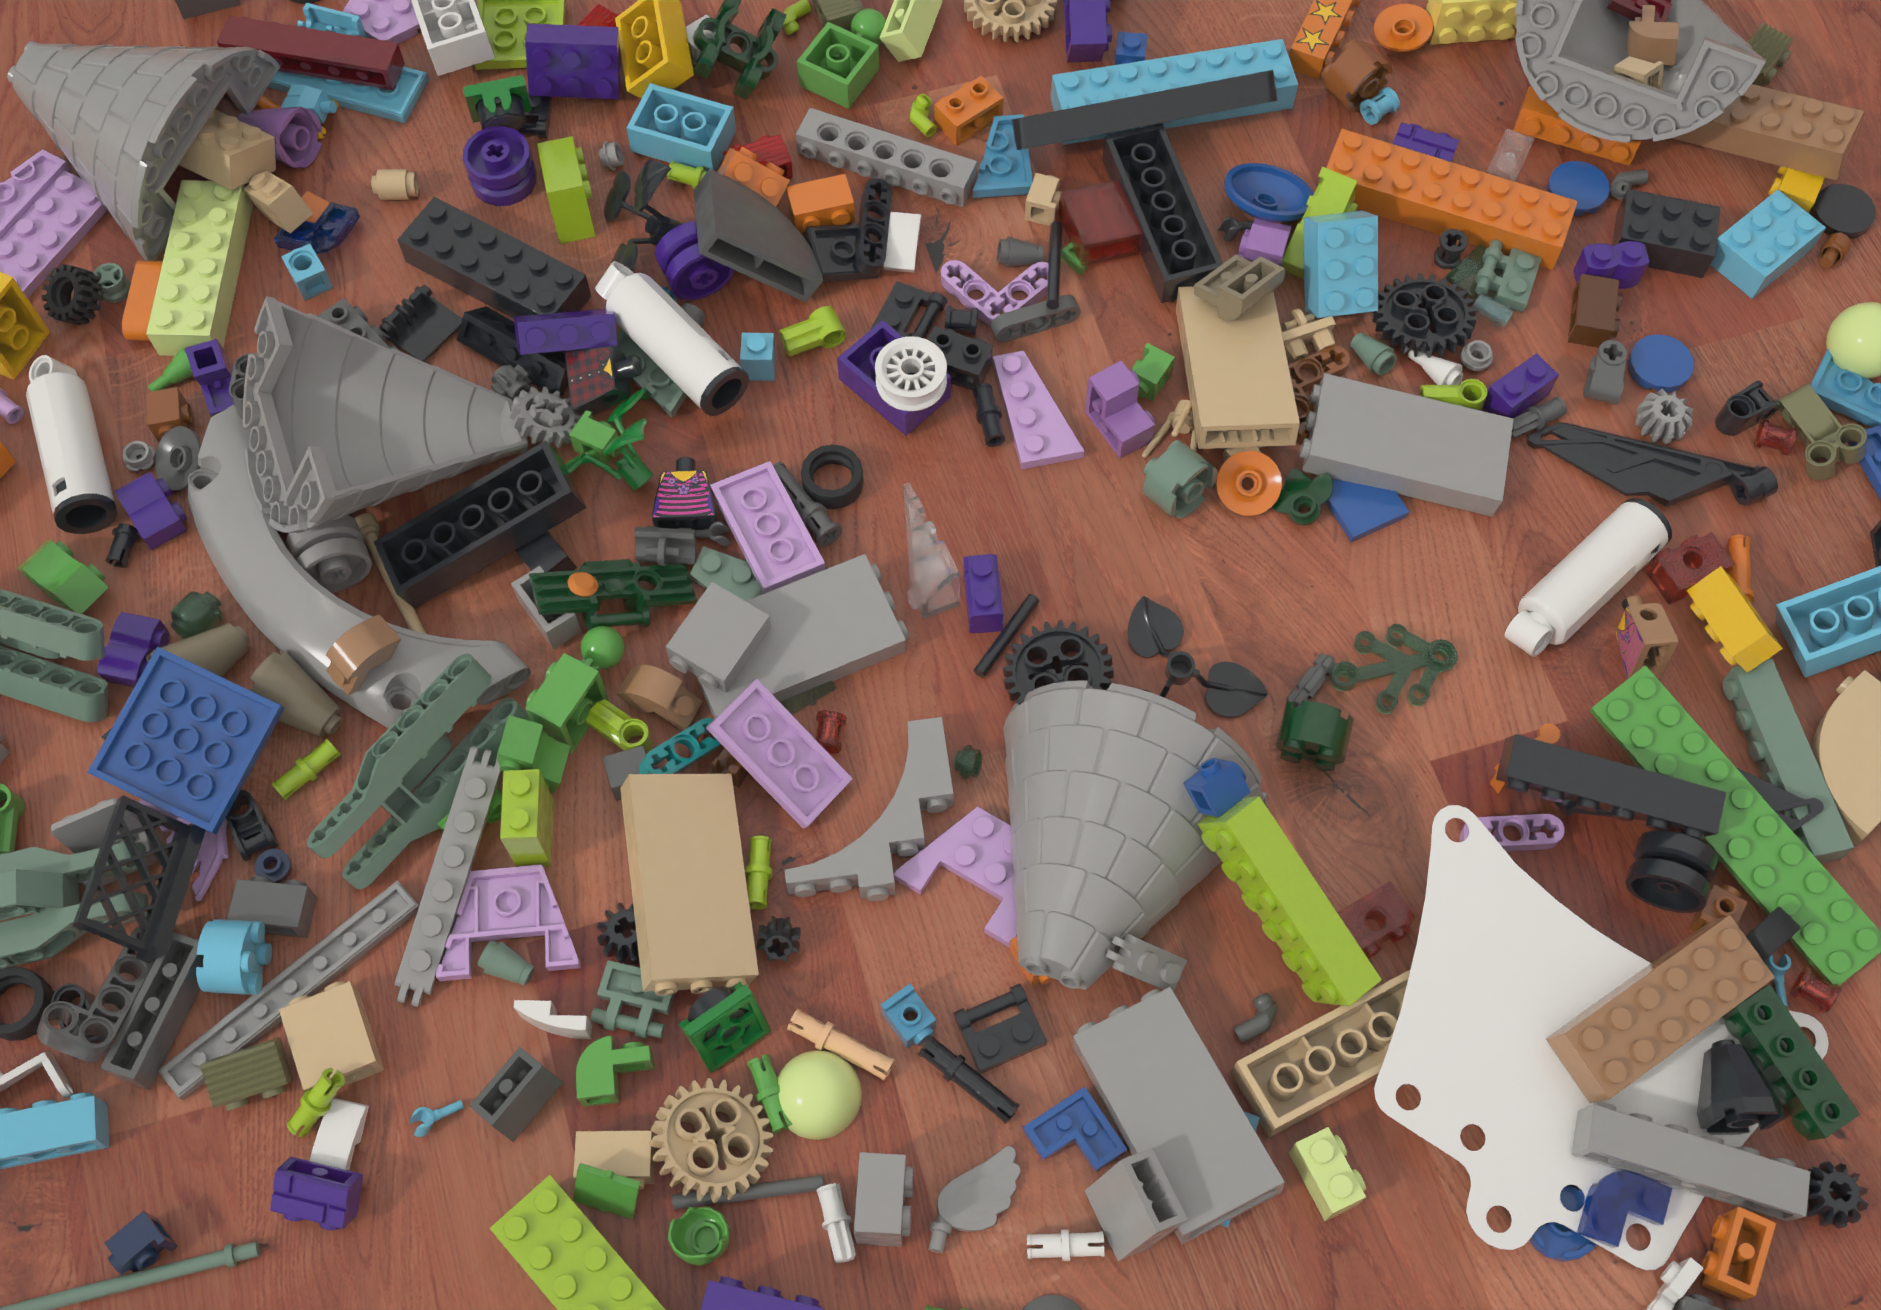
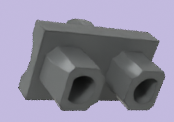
M658 526L635 528V561L658 562L659 566H666L667 563L695 564V530L681 527L679 529L659 528Z

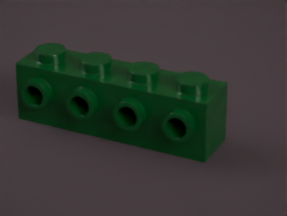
M1770 984L1760 988L1723 1016L1728 1032L1737 1038L1747 1049L1771 1088L1792 1117L1791 1122L1794 1128L1808 1141L1827 1138L1860 1115Z

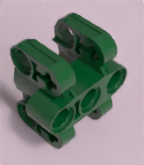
M723 0L716 17L702 20L694 32L693 41L701 53L693 72L695 75L706 80L717 60L740 72L733 94L747 100L756 88L759 80L767 78L778 64V56L775 50L772 49V44L783 26L786 14L772 8L762 22L757 35L754 36L731 24L739 13L738 7L742 0ZM703 30L711 31L713 33L712 39H708L704 35ZM730 44H737L742 53H735L731 49ZM763 59L768 63V67L760 65Z

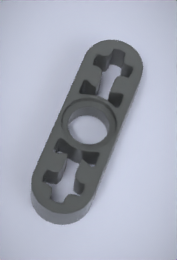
M1063 295L1059 297V307L1055 310L1047 308L1046 300L1003 313L994 318L990 326L996 340L1004 343L1071 323L1079 317L1081 310L1073 295Z

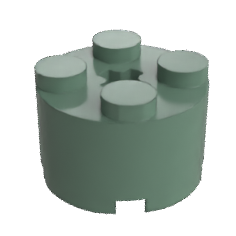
M1175 440L1158 459L1152 458L1146 464L1143 473L1147 476L1142 492L1174 519L1175 516L1182 519L1193 513L1206 499L1201 494L1207 486L1210 489L1213 488L1217 478V469L1180 440Z

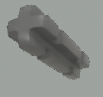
M1324 653L1319 654L1313 662L1315 666L1309 667L1295 686L1297 690L1293 689L1286 698V702L1293 701L1292 707H1301L1302 701H1309L1307 698L1312 699L1326 680L1325 674L1327 676L1330 675L1335 668L1336 663L1333 657Z

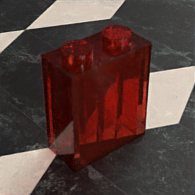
M1118 180L1060 192L1058 214L1069 240L1073 244V249L1081 266L1139 255L1143 233Z

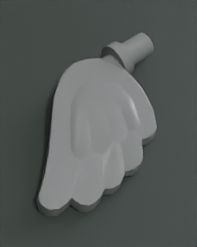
M1004 1147L984 1163L953 1179L943 1188L937 1199L936 1208L938 1215L936 1222H931L930 1225L932 1235L928 1250L935 1253H943L947 1235H951L952 1229L964 1232H977L992 1228L997 1222L996 1215L1006 1211L1010 1206V1197L1016 1190L1015 1181L1021 1172L1020 1167L1014 1163L1016 1152L1013 1147Z

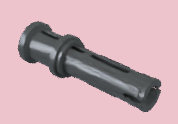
M777 462L773 464L805 527L809 528L816 536V543L820 547H826L834 543L841 535L842 527L829 518L823 504L812 500L784 463Z

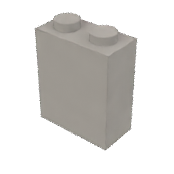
M711 582L666 645L669 663L682 673L690 671L699 677V682L711 690L718 688L727 693L770 631V615L716 583Z
M1153 1148L1121 1159L1085 1190L1086 1196L1118 1262L1148 1250L1188 1220Z

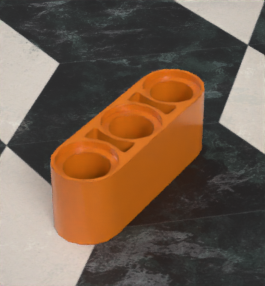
M163 261L136 262L122 318V331L126 340L150 341L146 333Z

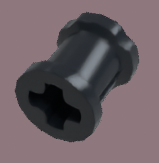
M1457 229L1444 231L1440 236V247L1434 253L1436 265L1442 269L1452 270L1457 268L1461 263V252L1467 247V236Z
M947 305L944 329L970 332L971 335H976L978 308L961 310L953 309L951 305Z

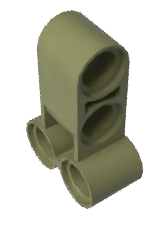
M1805 384L1778 399L1782 404L1779 409L1781 415L1806 447L1805 470L1812 479H1829L1834 475L1836 462L1838 461L1854 464L1860 462L1865 457L1867 445L1865 429L1858 424L1842 426L1809 384ZM1847 441H1855L1858 443V445L1848 447L1845 446L1844 443ZM1819 457L1828 459L1825 463H1816L1813 460Z

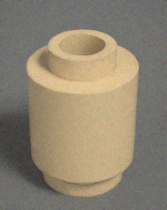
M378 169L376 176H372L373 194H378L380 200H410L411 197H417L419 194L417 173L410 172L409 169Z

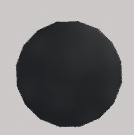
M1835 184L1820 190L1811 208V216L1826 227L1824 233L1831 235L1832 233L1840 232L1846 234L1850 239H1854L1868 231L1876 218V208L1872 199L1864 191L1851 185Z

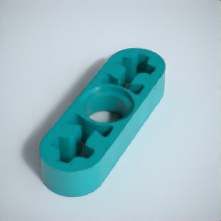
M704 718L650 750L640 762V774H678L714 752L721 744L714 736L713 738H706L700 744L697 741L703 733H709L706 727L714 719ZM675 744L687 746L691 753L690 758L680 757L675 751ZM665 758L668 762L662 770L660 768L656 770L652 768V764L657 765Z

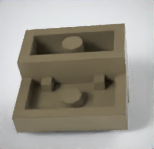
M1236 254L1194 285V295L1218 307V318L1227 321L1235 320L1283 283L1285 268L1261 256L1251 262Z

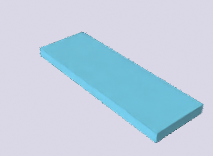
M403 66L395 89L388 90L277 71L268 87L288 92L291 85H307L325 91L331 100L338 102L340 107L406 123L429 81L427 72Z

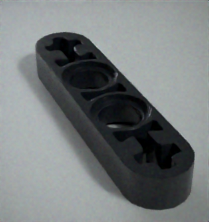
M878 178L867 181L861 196L855 266L858 271L867 276L878 275L886 260L892 189L886 181ZM875 193H878L879 200H874ZM868 212H875L882 219H874L869 216ZM865 234H873L876 237H878L880 241H871L866 237ZM868 253H873L871 262L869 257H867Z

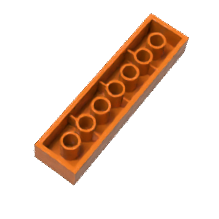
M1341 129L1326 167L1357 180L1354 203L1358 204L1357 209L1438 235H1441L1448 229H1457L1467 236V244L1483 249L1489 248L1492 240H1499L1503 243L1501 249L1503 255L1508 256L1513 247L1540 257L1541 262L1539 266L1553 270L1563 248L1578 202L1345 129Z

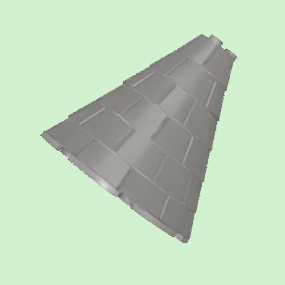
M1517 0L1515 13L1517 15V34L1515 39L1518 56L1530 85L1542 101L1545 99L1558 112V117L1585 133L1606 140L1630 143L1631 140L1652 139L1655 142L1674 138L1706 125L1720 116L1727 106L1748 90L1766 62V59L1756 53L1750 44L1725 24L1723 19L1702 0H1672L1667 22L1679 23L1678 45L1674 66L1664 65L1663 87L1662 90L1613 73L1614 66L1629 57L1625 47L1629 21L1633 20L1607 9L1609 0Z
M30 41L26 44L24 53L17 64L8 71L7 79L13 83L14 91L33 117L41 123L57 148L65 154L102 206L107 208L145 261H155L168 241L176 207L175 202L163 189L225 92L239 111L250 115L281 66L269 54L250 47L81 46L77 44H45Z
M266 296L254 329L255 333L259 334L257 341L258 353H249L243 395V428L251 430L249 436L250 448H246L244 451L250 487L260 512L270 514L269 525L274 529L285 533H301L368 506H375L406 492H413L442 479H449L480 465H488L527 451L528 438L520 436L522 429L513 428L514 420L509 418L513 404L512 399L476 385L437 366L429 365L394 348L388 349L311 313L305 314L277 301L273 297Z
M1088 681L1053 683L1027 693L1024 702L1013 705L1005 720L1003 732L1007 755L1005 766L1012 832L1010 845L1014 871L1013 889L1017 915L1018 963L1020 966L1024 967L1031 974L1038 976L1046 975L1059 980L1062 985L1068 988L1088 989L1115 962L1106 957L1108 949L1119 953L1121 948L1111 943L1114 936L1123 940L1127 933L1139 939L1144 937L1154 924L1179 904L1180 898L1222 862L1217 853L1211 851L1201 838L1203 832L1197 823L1208 815L1198 812L1183 782L1197 773L1199 766L1209 759L1217 758L1237 763L1246 775L1245 782L1251 791L1246 797L1260 796L1268 808V794L1262 792L1259 786L1262 780L1261 773L1248 754L1219 727L1206 729L1195 722L1196 713L1174 701L1141 689L1111 683L1108 690L1093 689Z

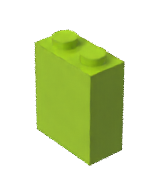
M540 769L503 771L500 839L516 867L531 865L552 866L554 799Z

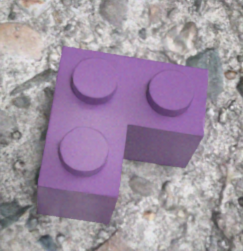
M1255 218L1251 230L1246 229L1245 234L1242 236L1238 252L1239 256L1251 262L1261 256L1281 266L1291 226Z
M1122 360L1089 377L1085 406L1086 415L1120 459L1150 443L1155 427V421L1151 413L1143 410L1137 402L1140 386L1139 378L1132 369L1129 370Z

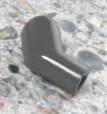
M1647 170L1619 172L1610 185V194L1616 199H1623L1627 189H1631L1632 186L1647 184Z
M1262 993L1255 997L1253 1005L1257 1011L1254 1017L1234 1027L1242 1044L1269 1030L1278 1007L1277 1003L1272 1001L1270 994Z

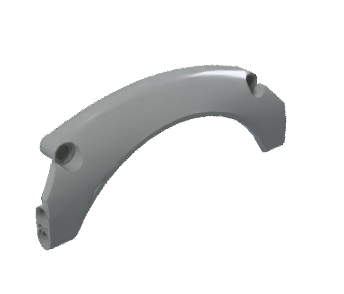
M232 405L210 418L198 454L200 469L190 473L188 477V505L195 525L216 570L244 612L279 650L289 653L310 677L331 693L386 728H389L457 657L463 654H471L492 676L490 685L476 700L480 705H486L519 688L527 681L531 670L506 643L439 637L415 632L388 623L401 638L391 660L370 669L360 690L348 696L332 680L327 672L331 661L326 654L345 632L373 616L339 599L309 575L288 551L277 530L269 525L270 514L260 512L250 487L244 454L245 449L250 448L249 436L251 430L243 428V419L238 415L235 406Z

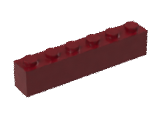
M229 15L217 40L218 47H250L269 54L281 66L278 70L280 72L388 90L395 89L405 64L399 45L395 42L364 38L358 35L340 34L333 31L309 29L303 26L297 27L277 22L255 20L248 17Z

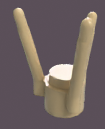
M1190 400L1179 401L1175 411L1169 413L1165 423L1143 451V458L1149 456L1171 425L1173 427V437H1177L1179 433L1187 434L1192 431L1190 448L1197 452V440Z

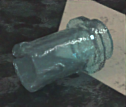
M1483 292L1473 305V308H1477L1479 314L1494 321L1496 327L1501 325L1505 328L1514 313V310L1510 309V304L1505 306Z

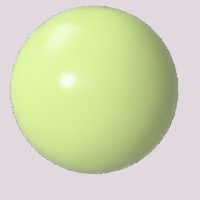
M1864 302L1853 305L1842 311L1830 325L1827 333L1826 347L1827 350L1829 348L1833 362L1842 370H1849L1868 379L1881 376V303Z
M814 1050L799 1054L782 1068L777 1077L780 1092L778 1093L780 1104L787 1118L792 1123L791 1126L787 1127L791 1132L800 1137L820 1140L836 1136L850 1126L859 1112L862 1101V1088L859 1077L849 1062L832 1052ZM779 1112L782 1122L786 1125L782 1113Z

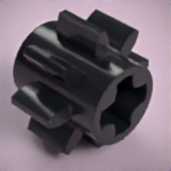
M771 916V921L767 926L759 925L758 936L760 938L757 941V950H765L768 955V961L782 959L784 962H787V957L791 951L794 953L799 952L800 942L798 939L801 936V928H793L790 923V917L783 919Z

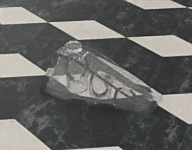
M906 483L903 484L910 581V590L906 591L912 609L918 608L922 619L960 606V574L943 540L938 541L936 527L932 520L926 522L927 518L924 507L911 484Z

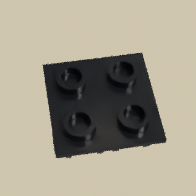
M426 285L417 286L414 289L415 291L409 296V299H403L401 301L402 306L397 305L387 318L384 317L382 319V324L378 327L385 338L412 357L423 362L460 328L462 322L461 317L431 297L433 292Z

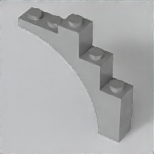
M942 717L908 721V752L904 773L894 797L880 818L860 838L838 853L812 864L784 870L788 895L795 894L797 897H809L815 895L816 891L829 889L831 892L840 893L849 891L852 886H859L860 899L868 898L869 901H882L887 899L889 895L895 894L891 854L908 857L917 854L925 848L921 818L922 810L938 813L945 811L948 807H953L954 793Z

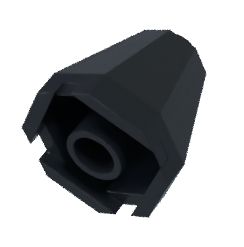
M1734 1040L1714 1042L1712 1048L1706 1051L1703 1057L1697 1108L1700 1129L1707 1130V1133L1710 1135H1741L1750 1133L1749 1126L1757 1123L1759 1129L1764 1130L1786 1119L1781 1101L1747 1049L1741 1044H1735Z

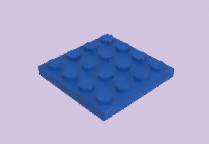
M157 647L87 773L217 835L285 707Z

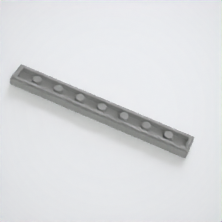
M397 880L262 987L259 994H253L160 1068L158 1072L178 1098L184 1100L205 1083L203 1073L200 1070L201 1064L207 1060L253 1045L282 1021L279 1009L289 1006V1002L295 998L314 996L418 912L419 905Z

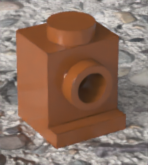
M1714 884L1710 888L1711 891L1706 907L1702 911L1695 913L1688 929L1696 932L1708 922L1731 915L1738 925L1748 902L1740 898L1741 893L1736 888L1729 885H1720L1718 887Z

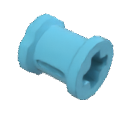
M1384 87L1377 96L1360 103V113L1368 124L1374 125L1380 122L1381 117L1387 113L1396 112L1400 108V100L1393 89Z

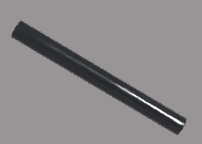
M1053 221L1050 224L1046 306L1051 310L1059 307L1062 223L1059 221Z

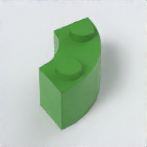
M52 540L45 541L17 570L65 609L82 614L109 588L103 582L106 578L105 575L92 564L86 567L83 563L72 558L74 553L61 541H58L56 544Z
M508 715L497 753V762L500 765L501 771L540 769L550 793L554 794L561 783L570 746L548 736L543 730L542 724Z

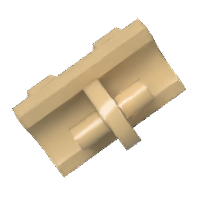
M1297 308L1290 312V321L1283 323L1284 332H1282L1286 356L1290 363L1308 356L1306 344L1313 343L1316 352L1330 346H1335V340L1331 331L1336 323L1332 316L1315 321L1312 313L1304 315L1301 309Z

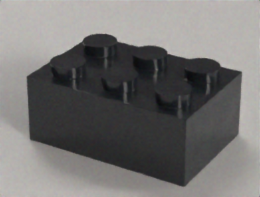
M1627 189L1617 210L1612 246L1627 241L1645 244L1650 261L1647 267L1703 278L1715 257L1721 207Z

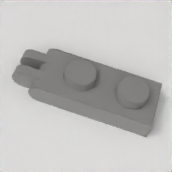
M1128 933L1124 940L1114 936L1111 943L1121 948L1119 953L1109 949L1107 951L1106 957L1115 961L1112 968L1163 990L1171 987L1174 992L1186 965V959Z

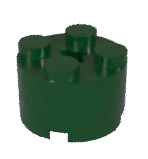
M1293 701L1286 703L1276 741V747L1281 751L1280 758L1292 763H1300L1301 759L1315 762L1314 766L1320 770L1334 771L1336 764H1341L1345 761L1354 723L1353 717L1348 715L1346 720L1340 717V709L1319 702L1302 701L1301 707H1292Z

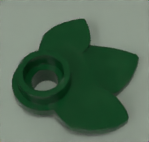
M1293 468L1286 478L1284 489H1281V493L1272 508L1279 513L1289 515L1290 519L1298 525L1314 523L1321 514V506L1331 498L1333 493V481L1328 472L1323 473L1312 481L1306 474ZM1304 508L1311 509L1307 513L1300 514V511Z

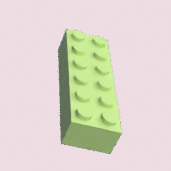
M181 180L146 333L159 355L175 356L181 347L187 348L213 339H217L221 346L224 347L253 209V202L243 191L244 185L230 190L214 181Z

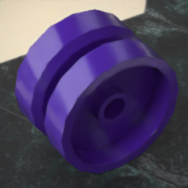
M504 126L488 127L478 131L468 139L463 149V162L471 187L479 199L494 206H509L524 200L532 193L536 185L537 172L532 160L529 144L521 133Z
M696 221L687 222L673 228L662 237L656 246L655 258L674 295L682 300H697L710 296L724 287L733 276L734 269L699 254Z

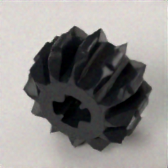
M619 902L617 904L619 912L616 914L610 910L605 911L604 914L609 922H598L597 928L602 934L597 937V942L600 946H605L603 952L606 957L609 958L616 955L617 962L623 963L627 956H630L632 963L637 964V954L639 952L633 903L626 910L623 903ZM631 928L632 936L624 938L625 934L623 931Z
M1829 1161L1819 1164V1168L1813 1166L1807 1169V1171H1811L1808 1204L1811 1208L1807 1210L1806 1216L1812 1217L1818 1214L1820 1226L1826 1227L1832 1223L1837 1229L1846 1227L1848 1222L1853 1224L1861 1219L1859 1212L1866 1210L1869 1204L1860 1197L1867 1194L1868 1188L1858 1187L1856 1183L1859 1180L1860 1174L1853 1173L1847 1175L1846 1164L1840 1163L1834 1167ZM1833 1191L1836 1197L1832 1198L1830 1192Z

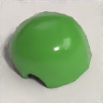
M689 1207L684 1215L679 1219H673L670 1223L668 1241L674 1253L690 1265L703 1266L714 1262L725 1252L729 1245L730 1227L723 1214L712 1207Z

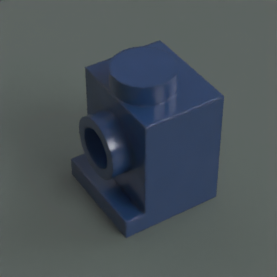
M144 1211L104 1243L112 1253L108 1257L109 1262L121 1275L125 1274L128 1270L136 1272L137 1270L146 1269L159 1258V1252L164 1248L173 1251L178 1247L159 1220Z

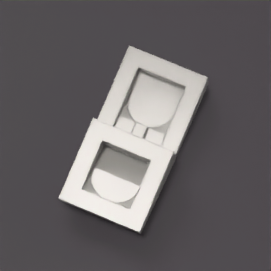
M890 213L884 270L915 273L921 214Z
M514 1000L516 1012L522 1019L533 1026L563 1037L591 1040L592 1024L587 1016L557 1015V1009L552 1001Z
M334 1097L331 1100L330 1110L323 1116L309 1161L349 1171L355 1145L361 1142L369 1106Z

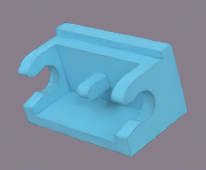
M306 3L303 7L306 24L304 21H297V27L303 26L309 29L333 31L335 33L352 36L358 35L367 38L360 16Z

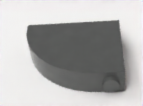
M709 168L694 189L699 254L807 302L821 285L823 278L813 250L803 235L782 212L758 193Z

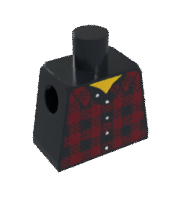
M605 346L564 352L572 410L584 414L587 410L592 412L594 416L628 399L631 395L629 379L642 375V365L637 357L627 359L624 353L613 347Z

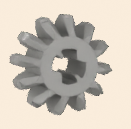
M1662 388L1656 394L1650 392L1643 402L1638 405L1635 426L1642 428L1641 436H1652V443L1661 439L1666 446L1672 440L1678 442L1683 438L1686 431L1690 429L1693 421L1691 418L1693 408L1686 406L1687 398L1678 399L1676 391L1667 395Z

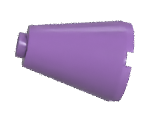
M303 107L252 110L250 115L241 112L237 117L239 121L258 127L261 131L274 136L275 159L289 167L305 168L316 159L321 149V142L317 141L318 132H322V127L318 117L309 109Z

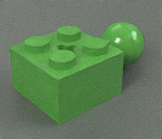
M871 8L859 11L852 19L851 32L827 22L797 60L799 86L849 109L879 71V44L882 43L880 35L886 22L884 15L878 10Z
M598 626L590 629L581 641L580 649L583 659L579 661L563 653L558 662L555 661L549 666L544 682L539 689L531 692L526 702L525 710L530 721L542 724L543 730L548 736L569 745L570 754L574 752L590 728L585 721L590 709L596 702H600L603 699L609 700L599 670L614 667L624 655L625 646L623 638L611 627Z

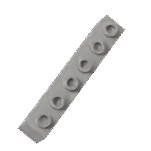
M809 108L796 132L797 154L803 155L808 159H816L828 163L836 168L856 172L863 177L882 179L891 186H899L914 191L919 195L942 200L946 204L964 207L977 181V161L813 108Z

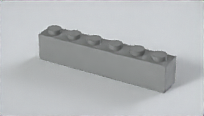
M1594 1102L1593 1105L1579 1110L1577 1113L1572 1148L1573 1156L1786 1222L1806 1217L1811 1171L1795 1167L1796 1163L1792 1160L1762 1157L1756 1149L1750 1147H1730L1724 1145L1723 1139L1714 1136L1704 1135L1698 1137L1689 1134L1688 1129L1683 1126L1656 1124L1652 1122L1650 1116L1631 1113L1627 1115L1616 1111V1106L1609 1103Z

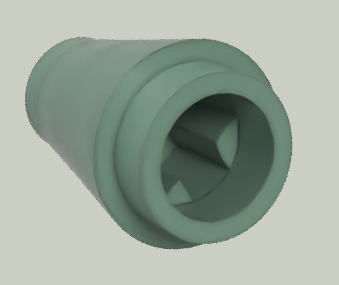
M1363 332L1358 333L1350 343V347L1354 349L1355 353L1372 374L1377 373L1380 376L1387 374L1397 361L1393 348Z
M491 940L485 947L477 966L484 969V974L519 983L523 986L528 983L535 970V966L529 964L528 961L503 941L497 943Z

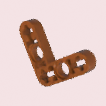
M1330 346L1288 364L1290 376L1293 379L1291 381L1296 405L1302 406L1305 410V413L1299 416L1300 425L1297 442L1300 446L1304 438L1308 439V430H1304L1308 412H1313L1314 407L1312 403H1309V398L1305 392L1312 390L1314 384L1319 385L1324 373L1338 377L1346 373L1350 363V355L1345 348ZM1332 358L1334 362L1328 364L1329 360ZM1305 368L1311 369L1315 372L1316 377L1305 379L1300 375L1299 371Z

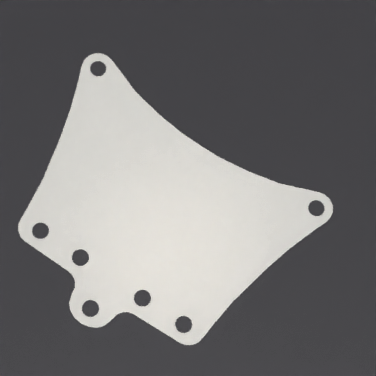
M1449 805L1436 814L1432 824L1426 895L1417 945L1401 1011L1375 1083V1100L1380 1109L1389 1117L1458 1160L1466 1168L1471 1181L1466 1208L1468 1221L1475 1233L1487 1244L1499 1249L1514 1250L1524 1246L1538 1227L1545 1223L1556 1222L1570 1228L1638 1268L1656 1270L1663 1266L1670 1257L1683 1231L1705 1196L1573 1156L1572 1148L1577 1113L1579 1110L1593 1105V1103H1589L1546 1040L1550 1035L1651 963L1595 930L1558 902L1512 860L1476 815L1465 807ZM1459 818L1467 824L1469 834L1465 841L1454 842L1447 837L1445 826L1448 820ZM1789 1011L1799 1027L1809 1028L1816 1038L1814 1048L1823 1059L1827 1053L1829 1042L1822 1024L1810 1015ZM1723 1016L1614 1097L1598 1101L1616 1106V1111L1627 1115L1639 1113L1650 1116L1652 1122L1656 1124L1683 1126L1688 1129L1689 1134L1698 1137L1708 1135L1724 1140V1145L1734 1148L1741 1147L1759 1126L1758 1123L1749 1126L1750 1133L1741 1135H1710L1707 1133V1130L1700 1129L1697 1108L1704 1053L1712 1048L1714 1042L1720 1040H1734L1735 1044H1741L1737 1038L1728 1032ZM1403 1084L1414 1085L1420 1092L1421 1101L1414 1110L1407 1111L1402 1109L1396 1101L1397 1089ZM1468 1124L1479 1126L1485 1134V1144L1478 1151L1468 1150L1461 1142V1131ZM1567 1185H1576L1584 1193L1585 1203L1578 1211H1569L1561 1203V1190ZM1500 1205L1505 1207L1511 1215V1226L1504 1233L1494 1232L1487 1224V1212L1493 1206ZM1635 1223L1644 1225L1651 1237L1649 1246L1641 1251L1630 1247L1626 1240L1627 1229Z

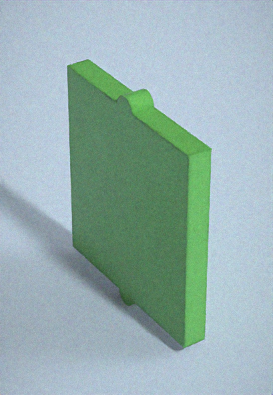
M580 1163L577 1169L573 1201L597 1208L601 1212L607 1211L633 1220L641 1182L614 1174L611 1170L604 1171Z

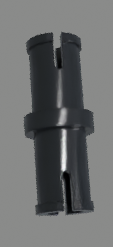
M982 383L976 385L972 390L978 409L976 418L978 423L982 425L985 443L989 447L999 446L1005 442L1000 422L1002 417L1001 409L995 403L993 389L990 384Z

